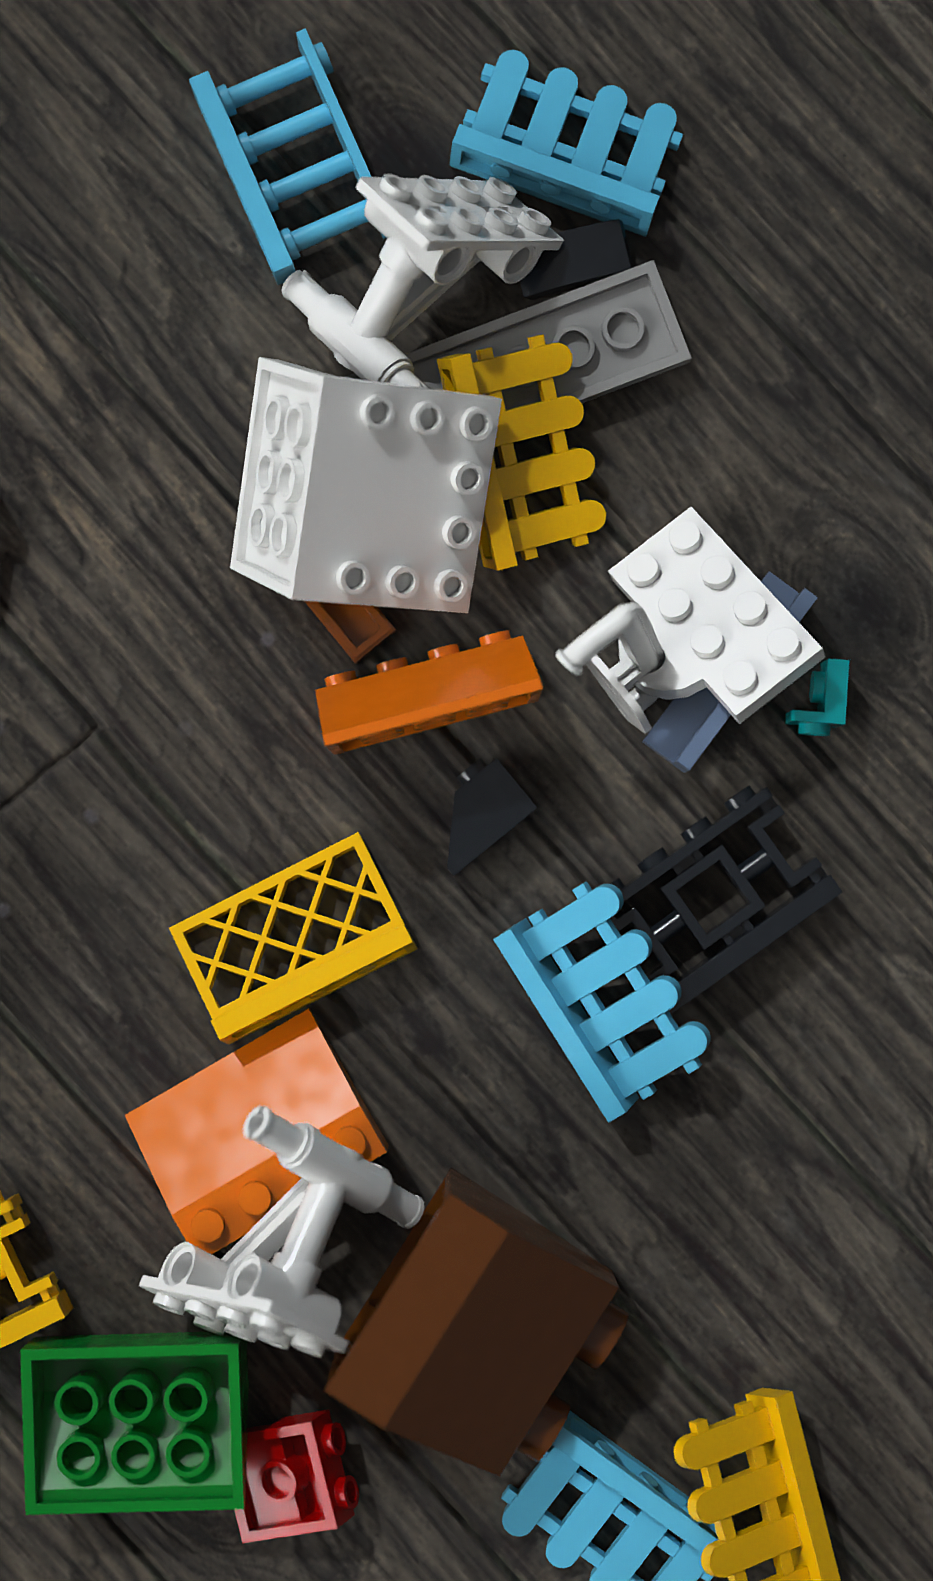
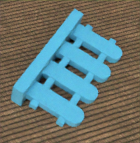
M517 50L503 52L498 58L496 66L485 63L481 73V81L489 83L478 112L467 109L463 125L459 124L452 141L449 166L487 180L490 177L501 179L517 191L603 222L620 219L623 222L624 229L646 237L666 180L657 177L667 148L675 151L678 150L683 136L682 133L674 131L677 121L674 109L665 103H656L648 108L644 120L625 113L627 106L626 93L620 87L614 85L601 88L594 102L576 95L578 87L577 76L568 68L561 67L552 70L545 84L527 78L528 59L522 52ZM519 95L538 101L527 130L509 124ZM569 112L587 119L577 148L558 142ZM618 130L637 137L626 166L607 159Z
M585 881L572 890L577 900L549 917L542 908L528 917L533 927L527 918H524L493 940L609 1123L626 1113L638 1100L639 1096L636 1091L644 1100L657 1091L652 1083L682 1065L688 1074L700 1068L702 1063L697 1056L707 1049L711 1036L707 1027L700 1022L691 1021L678 1027L668 1011L681 998V986L676 979L671 976L662 975L649 981L639 964L648 958L652 952L653 945L649 935L637 929L620 935L610 918L621 910L624 902L619 888L612 884H602L592 890L588 882ZM596 927L606 945L576 962L566 944ZM550 954L553 956L554 960L556 961L562 972L559 971ZM625 973L635 991L605 1008L595 990ZM578 1000L582 1002L590 1017H588L587 1013L585 1012V1010L583 1009ZM654 1019L664 1036L634 1053L623 1036ZM608 1045H609L610 1049L612 1050V1052L614 1053V1055L616 1056V1058H617V1060L619 1061V1063H617L616 1059L614 1058V1056H613L612 1053L610 1052L609 1048L607 1047Z
M571 1411L552 1446L521 1487L517 1489L512 1484H509L502 1493L501 1499L508 1503L502 1517L504 1529L513 1536L521 1537L527 1535L537 1524L551 1534L546 1546L548 1561L555 1567L567 1568L573 1565L581 1556L594 1566L590 1574V1581H644L635 1572L655 1546L662 1549L670 1557L651 1581H697L699 1578H702L704 1581H710L714 1577L707 1574L701 1564V1555L704 1548L709 1543L718 1540L714 1523L706 1524L693 1520L687 1509L689 1496ZM582 1466L596 1477L593 1479L579 1467ZM569 1482L583 1492V1494L561 1521L547 1509ZM625 1497L627 1500L636 1505L639 1509L636 1510L635 1508H633L631 1505L626 1503L623 1500V1498ZM611 1514H613L627 1525L607 1551L604 1552L593 1544L591 1540ZM669 1529L683 1540L680 1542L669 1534L667 1530Z

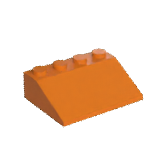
M509 630L500 631L480 637L481 647L460 652L458 644H451L428 651L429 660L408 665L407 657H402L377 664L378 673L357 679L355 671H348L326 677L324 679L326 687L315 690L325 746L336 755L538 702L543 688L524 637L511 638Z
M310 1008L125 1115L170 1214L186 1242L210 1254L246 1235L301 1179L300 1176L281 1166L277 1153L244 1136L243 1127L249 1113L257 1106L270 1108L272 1112L292 1124L304 1122L311 1124L319 1129L323 1135L340 1145L356 1151L369 1162L387 1153L389 1147L387 1141Z

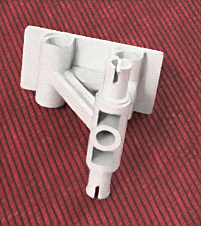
M385 174L383 177H360L356 189L368 199L364 208V216L387 240L379 254L382 263L359 309L357 310L341 295L328 294L306 270H303V272L297 270L285 280L282 286V295L308 317L310 331L334 353L336 360L344 367L353 371L362 380L428 388L414 375V367L411 360L391 340L480 260L505 283L513 284L522 280L531 272L543 250H559L564 240L550 228L551 221L548 217L535 209L527 208L515 197L517 194L516 190L510 184L498 178L490 177L486 181L470 180L465 177L456 176L453 180L436 179L427 175H421L419 178H400L392 174Z
M257 1106L249 1113L243 1127L244 1136L277 1153L281 1166L300 1176L301 1179L222 1259L189 1242H183L174 1247L169 1253L158 1278L143 1275L139 1286L156 1295L153 1300V1304L179 1315H183L184 1311L195 1316L194 1325L214 1334L223 1335L224 1331L249 1342H255L256 1338L265 1343L288 1350L289 1345L300 1351L317 1357H322L325 1349L346 1353L349 1341L335 1335L341 1317L339 1300L316 1288L322 1272L318 1264L343 1201L363 1213H375L378 1211L397 1222L403 1228H411L418 1223L424 1212V1201L418 1195H413L393 1183V1178L387 1169L367 1161L356 1151L333 1141L311 1124L306 1122L292 1124L272 1112L270 1108ZM284 1245L282 1252H277ZM274 1255L272 1262H268V1260Z

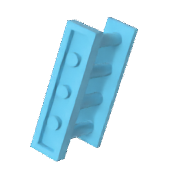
M306 28L296 32L301 57L227 88L225 84H222L215 88L208 71L189 78L194 97L277 285L284 283L295 272L292 261L301 257L300 251L369 222L364 216V208L368 200L366 197L363 201L291 232L288 227L279 231L271 214L279 210V203L350 172L354 173L357 182L360 177H371L327 78L328 74L334 72L327 51L322 42L315 45L312 44ZM311 76L323 104L250 136L247 135L246 131L236 135L229 117L237 114L236 108ZM333 125L344 152L269 184L267 179L257 183L250 165L258 162L257 156L325 126Z

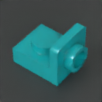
M827 659L820 663V671H812L809 690L810 703H818L817 711L791 710L786 713L785 724L799 725L798 734L809 736H830L831 727L838 728L845 725L849 660Z

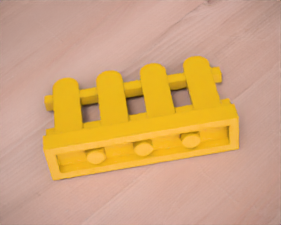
M544 334L528 337V349L496 357L493 355L492 347L476 350L478 359L476 362H472L470 353L454 354L436 359L443 390L479 395L485 394L502 399L495 441L501 466H495L493 457L479 542L483 566L497 571L518 566L515 552L521 551L522 559L529 560L537 558L536 547L568 538H571L572 545L575 547L589 544L587 533L599 530L606 521V511L603 505L595 500H579L576 486L577 481L591 476L595 469V459L591 452L586 449H568L564 431L565 429L577 426L582 421L584 415L583 405L579 399L573 396L557 397L553 377L562 375L570 369L573 361L572 353L562 343L546 344ZM537 381L541 401L505 409L501 390ZM545 434L549 435L552 449L551 454L517 462L514 442ZM560 486L564 505L531 514L528 513L525 495ZM509 499L513 518L507 520L503 501Z
M760 1388L745 1394L746 1400L734 1404L736 1415L709 1426L707 1419L704 1418L688 1422L691 1433L677 1440L674 1446V1457L678 1465L683 1468L701 1470L704 1487L696 1489L691 1493L687 1509L693 1520L706 1524L714 1523L718 1540L709 1543L701 1555V1564L704 1571L711 1576L719 1578L728 1577V1581H748L746 1569L773 1558L776 1574L761 1581H841L793 1391ZM745 1451L749 1468L722 1479L718 1462ZM759 1505L763 1521L735 1532L732 1516Z

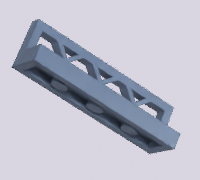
M770 571L761 580L764 586L798 622L802 620L818 598L806 588L798 593ZM706 687L689 697L673 699L642 742L685 773L693 767L731 714Z

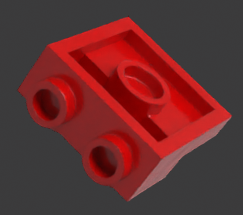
M329 1409L282 1417L273 1424L247 1428L246 1505L244 1509L234 1510L242 1543L334 1530L341 1527L355 1515L354 1508L357 1507L359 1502V1489L353 1476H345L341 1455L344 1454L346 1449L345 1432L338 1422L332 1423Z

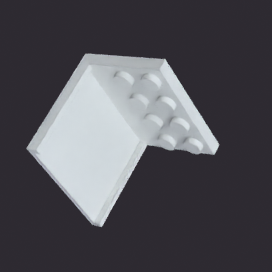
M259 357L230 568L292 600L468 613L502 399L487 395L337 377L279 359Z

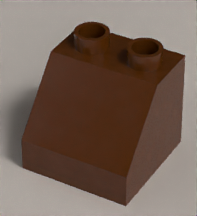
M451 1167L424 1209L421 1219L413 1226L345 1333L343 1339L349 1341L346 1353L335 1352L325 1391L385 1430L500 1477L516 1450L535 1462L540 1461L560 1433L571 1409V1405L552 1394L575 1357L594 1370L604 1362L622 1334L628 1321L629 1313L611 1302L619 1288L611 1269Z

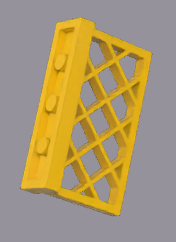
M359 832L169 927L212 1018L211 1023L219 1040L228 1045L418 949ZM355 849L363 864L357 886L354 887L330 879L329 876L335 859ZM324 865L321 876L310 872ZM368 876L377 894L364 890ZM299 877L318 882L309 911L282 903L288 883ZM326 885L354 894L344 922L317 914ZM277 889L274 899L263 897V895ZM361 897L382 903L391 920L372 931L352 925ZM251 901L271 906L261 935L234 927L241 906ZM279 909L306 918L296 947L269 938ZM229 913L226 924L216 921V919ZM314 921L342 929L335 950L325 955L305 950ZM204 925L223 930L214 959L195 954L186 934ZM349 932L361 935L346 943ZM232 933L258 941L249 971L222 962ZM266 945L294 953L287 974L275 980L257 974ZM302 956L313 959V961L298 968ZM199 962L211 966L207 978ZM219 969L246 977L240 997L220 1007L212 991ZM254 980L266 984V985H264V986H262V987H260V988H258V989H256V990L250 992L251 989H252Z

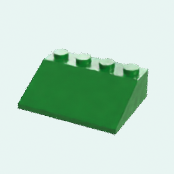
M224 1331L223 1335L211 1332L40 1336L33 1337L20 1350L25 1515L237 1510L245 1508L249 1388L246 1340L233 1336Z

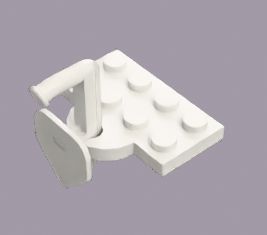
M692 507L688 508L608 570L612 581L631 602L617 606L576 638L564 650L559 649L556 652L558 660L575 675H581L583 672L582 667L586 664L621 714L644 734L649 732L652 727L643 711L658 698L666 700L685 698L706 687L740 724L825 658L823 648ZM619 637L620 662L609 669L597 654ZM633 684H634L636 687L629 692V690H630L632 687H634V686H633Z

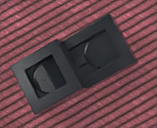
M611 220L557 233L564 240L559 250H543L531 272L520 280L524 298L534 300L576 285L586 286L633 268L622 220Z

